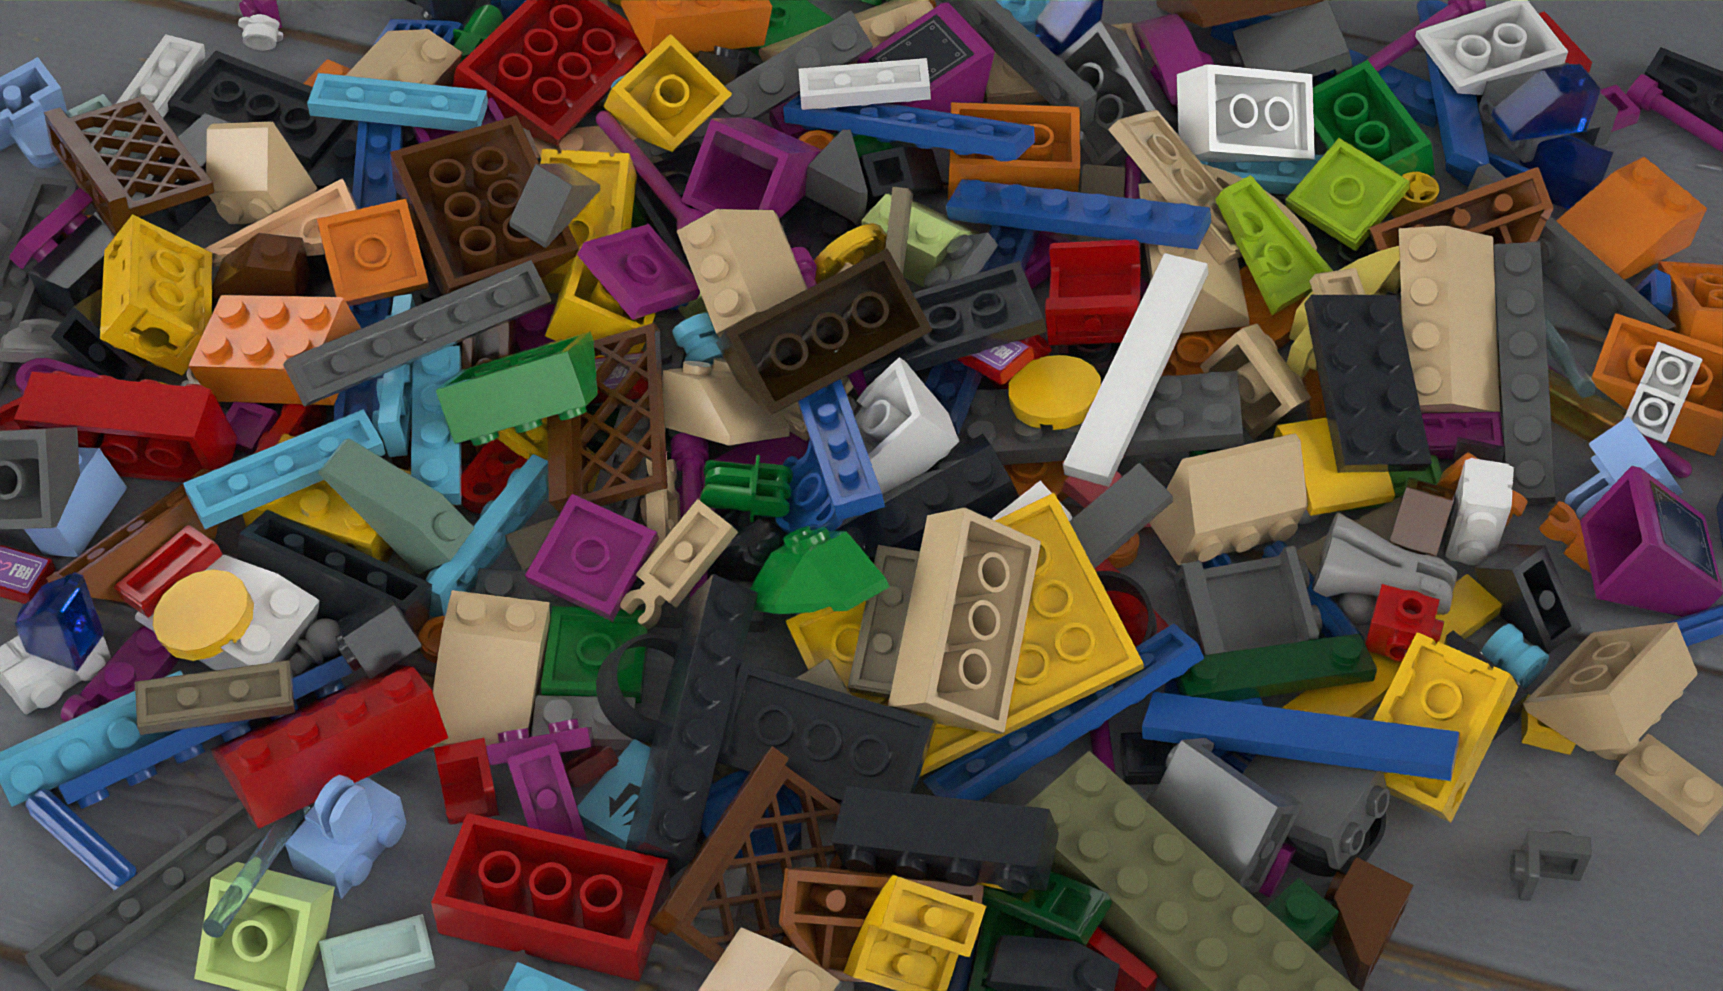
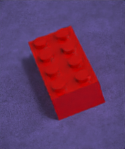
M32 371L14 417L20 429L77 427L78 447L100 448L120 477L184 483L203 468L214 471L230 464L237 441V436L212 390L198 384L177 386L161 384L149 379L136 382L117 380L107 375H99L95 378L74 376L64 371H54L52 373Z
M467 813L431 901L439 934L514 952L525 950L526 955L640 982L657 930L649 925V923L671 892L668 860Z

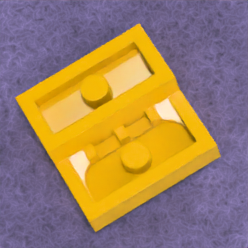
M1327 417L1277 425L1273 438L1295 433L1301 441L1308 503L1306 510L1310 516L1393 502L1395 492L1389 472L1338 473Z
M892 875L871 907L853 945L843 973L896 991H947L958 955L970 958L986 906Z

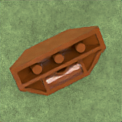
M1536 167L1372 226L1369 230L1377 252L1399 246V228L1449 226L1493 236L1494 252V244L1537 242L1554 207L1540 170Z
M203 468L187 481L209 473L212 470ZM181 484L46 579L52 587L69 594L126 603L114 589L118 582L188 524L214 542L219 524L204 529L186 494L184 484Z
M825 867L785 868L779 924L796 951L838 980L870 983L851 977L843 972L859 931L871 907L892 875L982 904L984 886L976 884L975 886L966 887L956 885L949 880L929 877L922 880L902 877L895 873H871Z

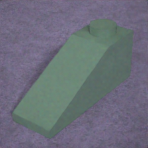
M350 438L343 440L318 472L417 574L451 561L474 529L441 493Z

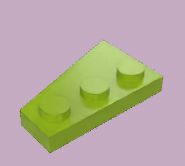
M1252 175L1224 188L1216 197L1215 201L1271 315L1310 294L1313 290L1309 281L1315 274L1333 271Z

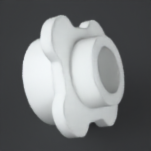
M256 14L250 18L242 17L238 20V26L244 30L242 32L243 43L251 49L260 51L271 50L275 48L276 42L283 40V33L278 30L280 23L276 19L267 15Z

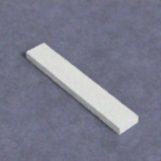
M1164 253L1064 461V475L1107 487L1110 486L1208 276L1207 263Z

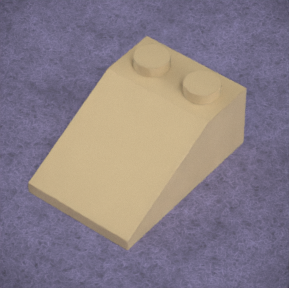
M451 591L441 633L432 691L448 739L431 747L435 748L484 738L486 745L499 743L497 733L528 728L530 737L536 695H539L550 626V602Z

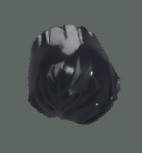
M731 510L722 519L735 528L738 533L715 562L730 571L734 578L755 581L771 552L785 545L783 538L788 533L778 525L761 518L741 527L737 522L739 512Z

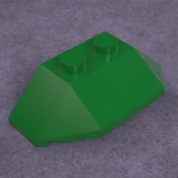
M806 526L791 532L783 538L785 545L771 552L750 589L758 592L754 611L790 614L811 613L826 607H831L833 611H848L890 586L885 576L846 531H828L826 527L811 530L810 526Z

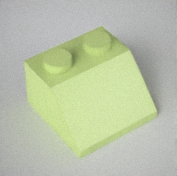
M885 194L862 219V225L878 224L887 234L891 194ZM912 199L903 277L924 287V279L933 269L940 265L948 254L946 252L947 247L954 239L964 234L969 236L981 233L955 220H948L947 216Z
M239 862L232 864L211 877L194 979L239 991H303L320 952L319 941L325 940L335 887Z

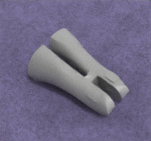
M1337 512L1322 547L1321 561L1312 586L1313 591L1325 597L1344 592L1378 596L1381 584L1403 590L1418 591L1423 595L1440 599L1436 615H1445L1450 611L1457 571L1438 557L1429 554L1422 555L1400 548Z

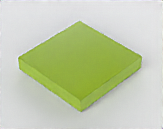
M1338 138L1285 199V203L1288 209L1357 251L1371 234L1369 228L1380 224L1410 189V181Z

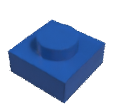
M1655 269L1634 288L1667 317L1673 308L1671 276Z

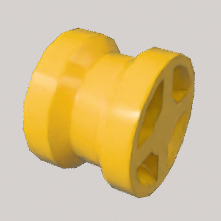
M1422 172L1403 174L1402 177L1410 181V189L1394 206L1391 214L1394 218L1433 205L1439 194V185L1436 180Z

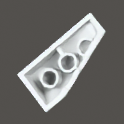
M900 357L878 376L857 400L862 407L855 415V420L882 494L925 473L937 461L947 456L951 449L959 442L949 413L910 366Z

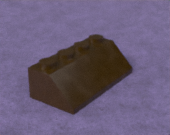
M887 248L726 330L716 344L738 384L771 416L930 333L932 328Z

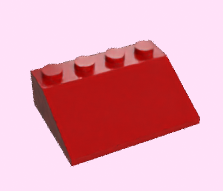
M526 0L456 67L452 87L487 90L488 99L493 97L505 119L517 116L522 128L529 130L533 138L557 145L611 91L613 82L619 77L628 74L647 54L630 22L600 0Z
M393 664L372 679L366 676L332 694L299 707V709L295 710V713L286 714L273 721H269L237 738L211 748L210 751L254 823L260 829L314 803L321 790L332 778L343 775L356 783L448 739V735L432 689L414 667Z

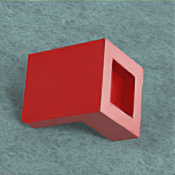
M479 738L435 747V759L448 823L451 825L463 823L467 813L483 817L499 815L485 739Z

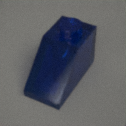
M1050 0L1036 19L1035 35L1044 46L1055 56L1059 57L1096 23L1102 20L1104 0Z
M1566 64L1559 67L1543 68L1493 108L1491 116L1510 141L1584 132L1588 129L1601 88L1581 64Z
M1561 136L1541 141L1537 146L1534 159L1525 163L1520 159V163L1523 167L1530 170L1538 167L1552 204L1570 209L1605 180L1614 152Z
M75 572L43 585L31 602L23 605L18 613L17 621L14 623L26 653L77 672L104 635L84 576Z

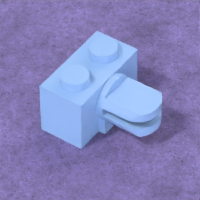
M38 57L0 77V151L16 143L31 164L37 168H50L56 166L61 161L51 149L44 112L61 107L66 114L67 109L61 87Z
M1628 416L1589 443V446L1596 454L1590 459L1600 473L1570 492L1564 502L1575 511L1577 518L1581 520L1631 466L1642 468L1676 495H1680L1683 491Z
M78 447L80 476L57 527L24 529L43 555L79 557L126 491L127 486L100 448Z
M343 775L332 778L319 793L314 806L305 815L303 824L285 843L293 869L311 881L334 886V895L342 899L352 886L360 885L367 878L373 862L386 847L394 846L401 838L407 824L401 798L367 777L356 783Z

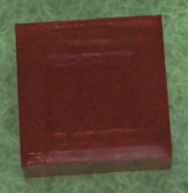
M596 745L565 763L564 767L571 787L580 788L617 766L619 760L611 746Z

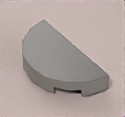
M43 318L24 320L19 323V327L9 331L6 335L4 334L1 338L0 362L26 363L35 358H50L66 364L82 365L51 338V335L61 322Z

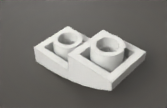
M1657 342L1624 419L1629 416L1642 435L1666 444L1703 359Z

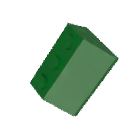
M1368 60L1313 87L1314 132L1328 150L1340 138L1400 176L1409 172H1422L1429 176L1435 175L1432 143Z
M591 331L462 369L437 388L436 393L454 443L471 439L473 446L481 445L499 437L498 431L514 427L516 433H522L543 424L542 418L558 414L559 420H567L587 411L585 406L598 395L594 340Z

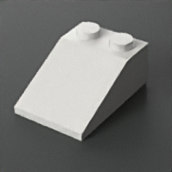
M1510 0L1417 30L1415 35L1456 92L1461 94L1483 95L1487 81L1564 64L1568 54V50L1528 0Z
M1210 64L1177 74L1179 137L1199 161L1259 162L1310 161L1315 159L1312 74Z
M222 555L205 571L212 569L227 571L241 579L254 602L253 619L245 634L236 643L230 640L221 647L223 652L214 657L200 659L199 661L213 670H223L289 660L298 649L296 642L298 640H305L308 628L317 621L320 600L279 574ZM138 611L135 615V620L154 631L152 626L154 614L147 618Z

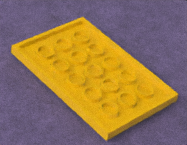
M1055 493L1049 494L995 520L1041 541L1005 732L995 734L936 724L920 776L1144 669L1143 661ZM866 601L848 611H833L831 607H826L811 613H801L785 621L808 670L828 659L848 689ZM849 691L855 697L885 706L889 704L888 698Z

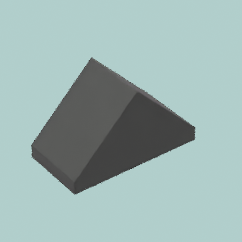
M851 129L842 130L807 166L805 196L855 223H862V219L866 214L868 191Z
M564 163L535 164L510 218V227L547 248L600 191V184Z

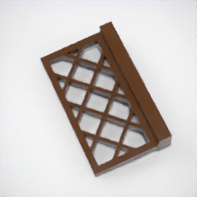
M145 95L70 118L67 117L61 107L44 112L51 149L77 185L93 199L91 204L114 236L117 235L132 214L141 217L215 193L212 180ZM141 112L144 115L140 121L125 119V117ZM92 127L102 128L99 133L82 131ZM115 130L131 133L128 138L112 136ZM144 135L160 137L157 142L141 140ZM103 147L118 150L115 155L99 153ZM131 152L148 154L144 160L129 158ZM160 157L177 159L174 165L157 162ZM119 169L135 172L132 178L116 175ZM148 174L165 177L162 182L145 180ZM177 179L195 181L185 186L175 185ZM136 192L153 194L141 200H132Z
M655 323L594 340L595 356L603 355L607 357L596 371L597 390L609 397L593 416L585 412L567 420H559L558 414L547 417L549 503L559 513L563 510L571 494L598 506H604L668 488L660 330ZM646 342L647 350L635 365L624 359L625 355L634 345ZM617 365H620L629 372L617 387L612 390L603 383ZM642 378L648 382V390L635 404L625 396L637 381ZM622 404L631 411L619 426L613 429L604 422L616 407ZM643 417L650 421V429L637 444L626 436ZM600 429L610 435V437L598 452L592 455L587 451V443ZM623 443L631 448L632 452L616 470L605 462L618 446ZM643 457L652 461L653 476L635 481L628 477ZM600 469L611 475V478L601 490L588 493V484Z
M773 746L755 764L649 923V925L665 936L673 932L715 963L718 962L725 951L721 946L727 945L728 947L736 935L730 911L731 906L754 903L760 930L752 932L773 940V937L782 936L779 943L788 947L792 946L782 927L771 929L765 901L782 899L783 889L762 892L757 865L780 862L783 878L785 868H793L792 860L814 857L816 867L840 869L843 865L833 845L823 846L817 820L832 819L837 823L841 805L785 766L789 758ZM783 784L800 796L803 813L780 815L776 794ZM768 808L770 818L760 819ZM806 822L812 848L789 851L783 825ZM772 827L778 853L754 856L750 833L753 829ZM741 849L743 858L734 859ZM834 854L829 864L827 865L825 856ZM746 867L751 894L727 898L723 874L729 869ZM715 890L716 899L707 900L712 891ZM719 908L725 936L708 938L691 926V923L699 911Z

